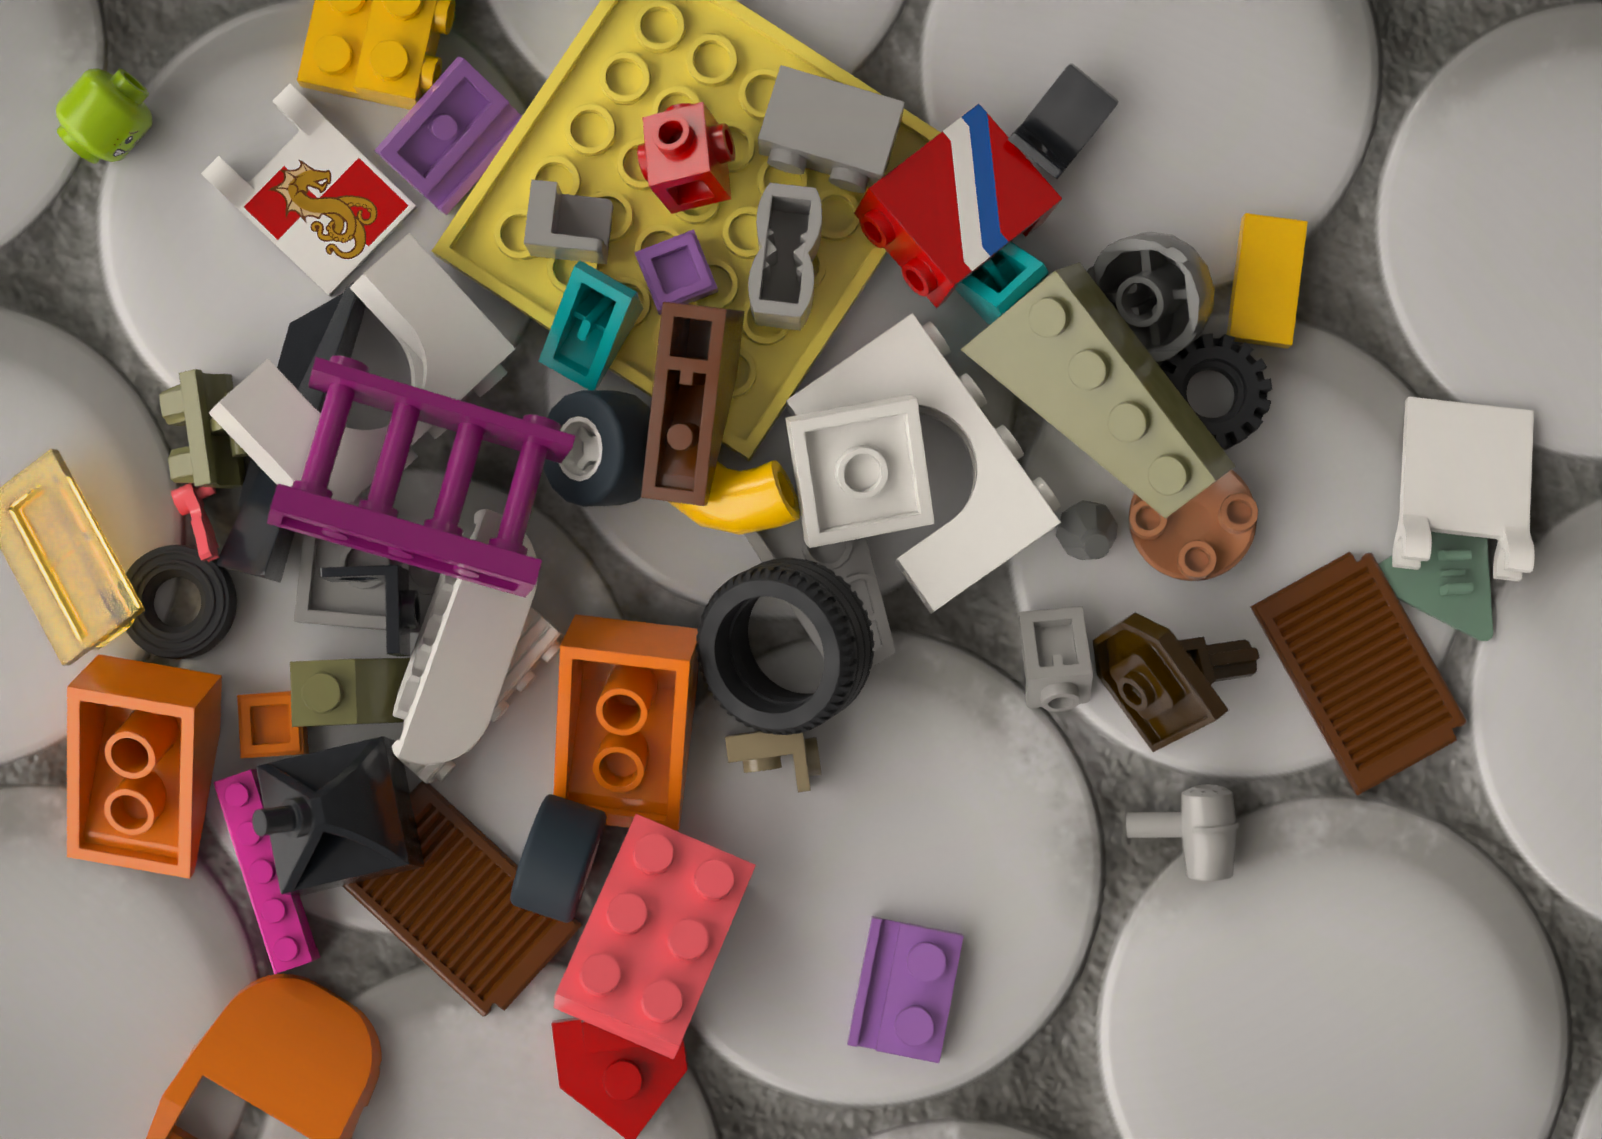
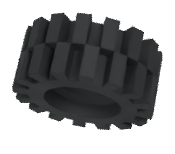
M1213 333L1202 334L1179 354L1164 360L1160 368L1188 404L1187 386L1192 376L1196 373L1212 370L1223 374L1230 381L1234 391V400L1230 410L1225 415L1208 418L1195 412L1222 449L1227 450L1247 439L1264 422L1261 419L1269 411L1271 400H1267V393L1272 390L1271 378H1264L1262 371L1267 366L1261 358L1256 361L1250 354L1254 349L1246 342L1239 346L1233 343L1235 339L1233 336L1224 334L1221 338H1213Z

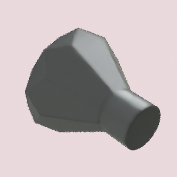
M1082 500L1062 512L1060 517L1061 523L1058 525L1056 537L1067 555L1079 560L1100 559L1107 555L1115 542L1118 524L1106 505Z

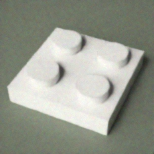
M910 394L785 417L804 541L809 548L935 524L918 400L915 396Z

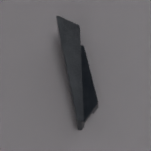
M354 282L346 287L344 293L289 324L277 365L278 370L319 413L322 411L327 393L308 388L312 368L316 357L330 361L332 356H345L349 358L352 356L366 307L350 289ZM252 458L249 462L237 504L242 509L219 555L217 566L281 583L295 531L267 524L277 484Z

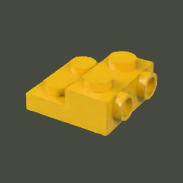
M315 0L297 82L302 88L411 110L441 76L442 60L440 57L435 56L440 34L448 35L451 31L455 15V0Z

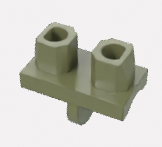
M198 369L180 372V384L159 394L162 417L166 420L167 424L173 426L186 425L189 446L173 449L168 456L171 480L176 483H193L197 487L225 489L243 487L246 476L243 457L249 455L209 414L215 405L234 389L232 374H206Z

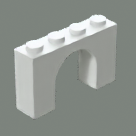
M410 233L364 272L350 287L403 347L410 364L411 386L457 400H461L473 390L480 398L508 373L500 363L515 350L514 346ZM266 359L221 399L209 414L276 484L279 483L292 487L294 481H301L321 413L309 403L269 359ZM418 421L411 446L426 432L434 439H437L447 429ZM388 426L371 430L345 427L328 484V489L333 492L332 499L358 506L360 500H367L368 494L364 490L372 483ZM411 448L404 470L418 457Z
M911 313L787 399L786 406L791 416L912 394L918 400L919 414L930 416L943 422L962 440L969 453L973 470L972 488L965 507L954 519L905 552L895 561L899 570L930 614H932L1059 525L1061 522L1054 512L1061 508V505L1053 491L1040 476L1031 481L1017 460L1023 457L1024 453L1011 432L1003 424L994 429L982 412L981 408L987 404V401L975 381L967 373L958 378L944 357L951 351L938 329L930 321L922 326L914 314Z

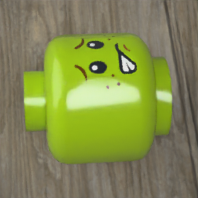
M98 68L88 69L56 105V117L61 124L56 129L57 134L68 147L88 162L97 164L101 159L108 162L120 161L125 158L150 130L153 124L152 114L144 102L149 96V92L135 77L121 68L114 75Z

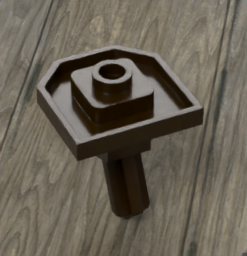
M1136 612L1092 640L1098 678L1152 752L1215 722L1228 712L1229 709L1211 685L1218 681L1254 675L1257 672L1256 661L1260 658L1257 648L1252 647L1250 642L1245 639L1206 645L1204 636L1178 640L1170 629Z

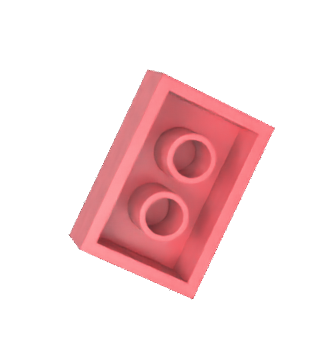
M635 814L555 993L554 1008L674 1060L756 865Z

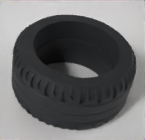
M778 558L760 563L735 575L717 589L701 615V623L698 625V634L696 636V641L699 642L696 646V651L698 652L697 660L701 663L699 669L703 673V680L709 685L707 689L713 693L715 701L718 700L720 702L719 706L727 710L728 715L735 716L736 721L744 723L746 727H753L756 731L766 734L773 733V735H792L818 727L847 708L857 698L866 684L870 669L872 668L874 657L872 649L875 646L873 640L874 632L870 630L872 623L868 618V612L862 607L864 603L858 598L857 592L850 589L851 585L845 582L844 578L836 576L835 571L826 568L824 565H817V562L797 558ZM760 597H774L794 605L809 618L816 628L824 651V671L815 693H797L780 687L770 680L756 663L749 645L748 624L752 609Z

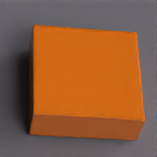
M291 691L237 695L241 759L309 753L308 728L292 727Z

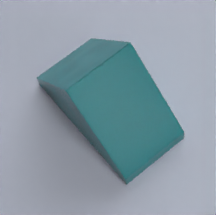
M1010 242L960 282L955 290L990 325L1047 277L1049 271L1044 263Z
M579 260L572 270L538 362L588 390H596L643 310L637 292Z

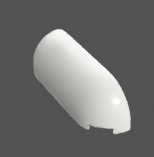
M489 509L477 511L474 514V524H476V527L469 539L488 544L490 538H497L503 515ZM525 534L522 545L528 549L527 556L536 558L534 548ZM440 574L394 705L393 716L404 720L401 738L397 739L392 745V751L397 758L416 764H440L461 756L479 741L491 720L531 607L537 582L536 586L524 598Z

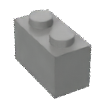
M780 65L758 136L759 154L768 156L767 163L778 170L802 175L805 168L830 175L829 182L841 189L864 193L867 186L871 187L885 176L902 121L905 102Z

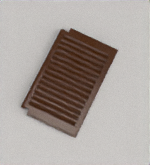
M1348 552L1250 606L1356 796L1457 741V737L1452 729L1464 726L1467 723V719L1372 553H1366L1361 557V560L1356 561L1353 554Z
M421 781L410 793V800L425 867L342 887L482 1017L487 1016L491 1012V1006L494 1003L505 1011L583 924L575 917L571 922L565 923L514 906L511 903L510 896L518 864L430 783L426 784L424 781Z

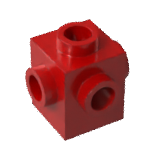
M704 102L675 104L668 107L664 112L642 117L645 143L639 144L637 148L639 166L645 180L648 182V186L671 214L732 199L728 162L735 161L736 157L733 137L726 123L719 124Z

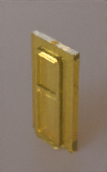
M50 449L0 487V549L62 666H70L89 651L101 649L131 627L134 618L144 612L145 609L59 450Z

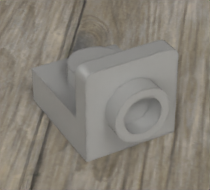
M1083 606L1019 612L1018 625L1026 676L1025 697L1027 707H1043L1048 711L1059 712L1070 710L1078 704L1089 702L1093 671Z

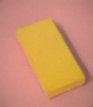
M1245 213L1241 217L1226 334L1235 337L1234 342H1246L1286 349L1292 346L1308 221Z

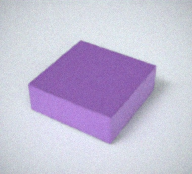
M694 229L634 252L659 315L662 312L663 302L689 304L718 292L717 285Z

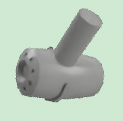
M1211 784L1193 786L1181 793V812H1127V838H1181L1188 878L1201 881H1216L1229 879L1233 876L1236 829L1239 827V821L1236 820L1233 792L1229 789Z

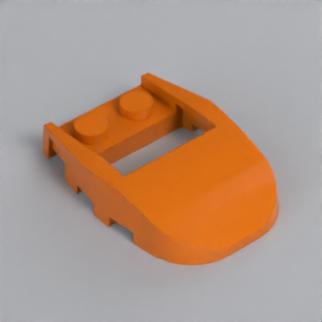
M273 974L259 978L235 995L198 1043L194 1045L183 1066L163 1093L146 1139H198L175 1124L204 1076L309 1139H352L351 1137L363 1108L368 1106L380 1075L382 1052L376 1030L366 1015L356 1006L308 978L294 974Z

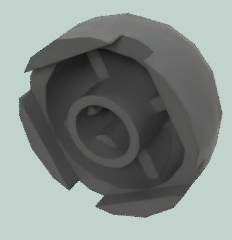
M1144 232L1120 239L1109 244L1100 253L1102 254L1097 257L1094 266L1088 268L1087 272L1156 362L1174 357L1194 342L1204 331L1213 313L1215 288L1208 266L1191 245L1174 235Z

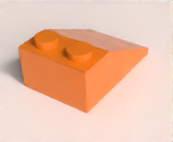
M574 615L560 645L553 795L604 811L606 814L605 825L630 828L635 814H638L679 832L697 692L699 662L697 660L698 652L696 651V646L699 642L696 641L698 628Z
M98 654L67 686V857L188 879L192 877L196 868L220 736L222 675Z

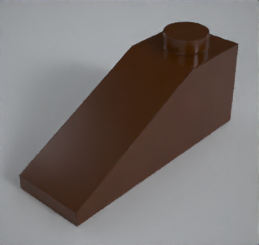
M662 303L641 498L707 506L737 378L744 311L684 303Z

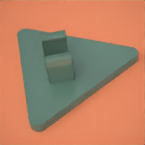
M1431 532L1432 547L1430 559L1428 561H1421V568L1418 570L1393 567L1392 555L1379 563L1380 568L1400 601L1478 641H1488L1492 638L1493 619L1487 538Z

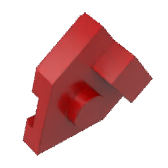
M576 1017L554 1020L551 1023L559 1088L625 1139L637 1138L688 1070L685 1037H683L673 1060Z

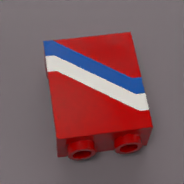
M977 104L869 187L854 212L867 239L876 247L884 248L901 267L903 278L908 286L918 295L926 296L936 308L946 302L960 282L1020 234L1027 237L1043 224L1062 200V197L1019 148L1008 140L1009 137L980 104Z

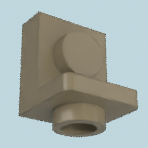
M761 731L732 734L725 737L728 763L742 761L744 773L782 768L780 756L793 754L798 793L811 791L809 777L822 775L817 737L804 738L803 733L773 735V733L766 734Z

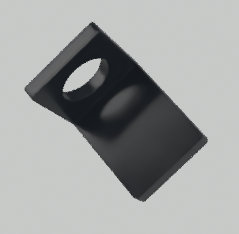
M1070 63L1008 140L1054 178L1058 179L1115 109L1119 101L1077 66Z
M399 565L320 568V578L330 582L385 581L386 652L396 657L410 656V629L419 628L420 599L417 590H409V570Z

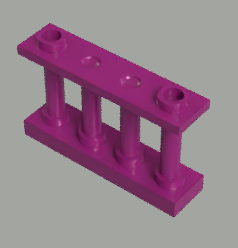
M332 356L330 361L316 357L308 388L327 393L301 481H294L292 487L277 484L267 524L526 598L536 586L542 560L527 556L528 549L522 544L545 459L562 463L573 448L576 436L560 431L561 425L543 416L529 414L519 419L371 374L366 364L349 357ZM353 401L392 413L367 500H360L358 506L332 499L333 492L328 489ZM418 421L457 432L433 518L426 519L424 525L397 518L399 512L393 508ZM482 440L520 451L497 538H490L488 544L462 537L464 530L458 527Z

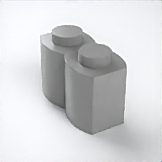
M770 182L761 196L757 210L756 226L759 252L752 263L748 282L751 313L755 324L758 326L800 331L807 322L813 305L814 270L812 262L817 255L821 241V200L816 188Z

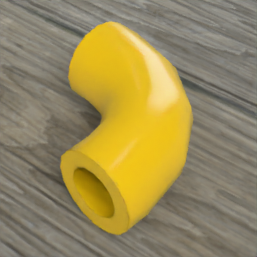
M776 460L742 471L726 468L717 461L707 506L669 502L701 527L738 535L782 527L800 519L799 502L794 487L782 465Z

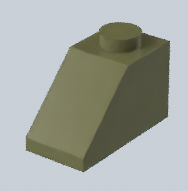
M410 658L290 662L292 727L403 723V719L393 716V710Z

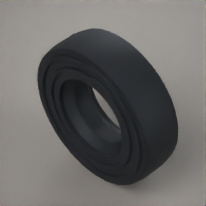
M186 545L162 546L142 555L127 570L119 588L118 612L125 631L140 648L158 657L189 659L208 652L226 636L236 614V590L226 568L217 566L218 559L210 562L207 560L202 561L199 557L198 549ZM176 577H183L193 582L201 595V608L198 615L192 622L181 627H171L162 622L154 608V598L159 587L167 580Z

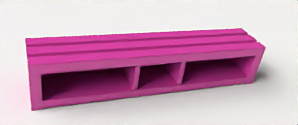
M250 769L213 782L274 974L321 958L318 948H316L300 896L285 895L280 892L270 835L258 836L254 831L252 824L253 813L257 809L264 808L257 769Z

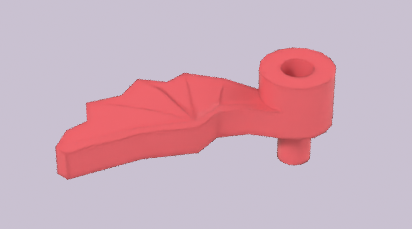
M188 483L172 490L171 496L182 516L190 513L199 557L202 561L207 560L210 562L219 558L217 550L219 545L210 520L203 508V499L215 494L216 489L211 487L197 488L193 483Z

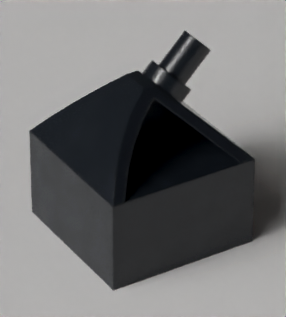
M381 736L256 766L264 808L254 811L252 824L258 836L270 835L281 894L302 896L425 867L410 800L405 766L392 751V745L395 740Z

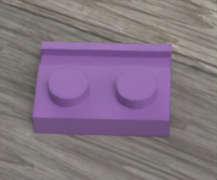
M457 57L374 151L420 194L425 196L441 213L448 215L484 174L523 115L518 113L509 104L510 102L464 58Z
M871 916L847 1045L875 1049L879 1052L939 1063L963 943V934Z

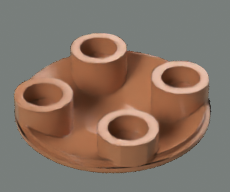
M1230 470L1166 519L1135 493L1129 507L1130 534L1140 555L1149 565L1162 574L1185 581H1202L1215 578L1236 566L1252 544L1258 518L1257 504L1248 486L1233 470Z

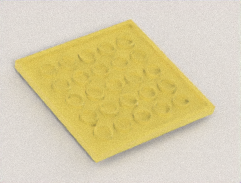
M600 0L442 234L432 252L436 257L550 331L572 270L578 261L531 256L524 245L531 179L557 182L562 194L611 200L613 216L607 264L584 263L637 292L643 310L609 370L652 397L661 315L657 311L634 252L694 229L717 285L718 292L689 304L744 311L738 372L722 444L750 461L786 407V400L794 395L888 253L884 248L876 247L867 239L860 227L859 219L854 214L867 192L868 186L864 193L844 190L829 182L830 175L808 168H805L802 175L787 173L770 166L767 163L768 156L759 154L758 136L780 65L880 95L882 94L736 0ZM704 102L719 124L726 123L733 137L736 157L735 161L728 162L732 199L671 214L650 189L639 166L637 148L639 144L645 143L642 117L664 112L668 107L675 104ZM904 109L885 175L941 132ZM770 182L816 188L821 200V241L817 255L812 262L814 270L813 305L809 318L800 331L758 326L755 324L751 313L748 282L752 263L759 252L756 226L757 210L761 196Z

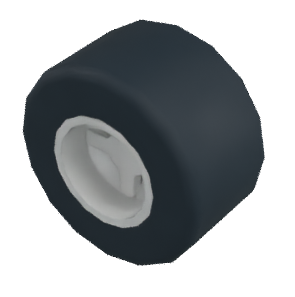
M581 390L565 395L551 408L547 418L561 425L560 431L575 435L576 437L573 448L562 463L545 459L543 471L552 489L566 502L583 507L615 506L639 500L642 493L651 408L636 395L622 391Z
M553 794L547 795L540 805L529 832L513 882L510 896L511 903L516 907L565 923L571 922L580 904L606 824L605 812Z

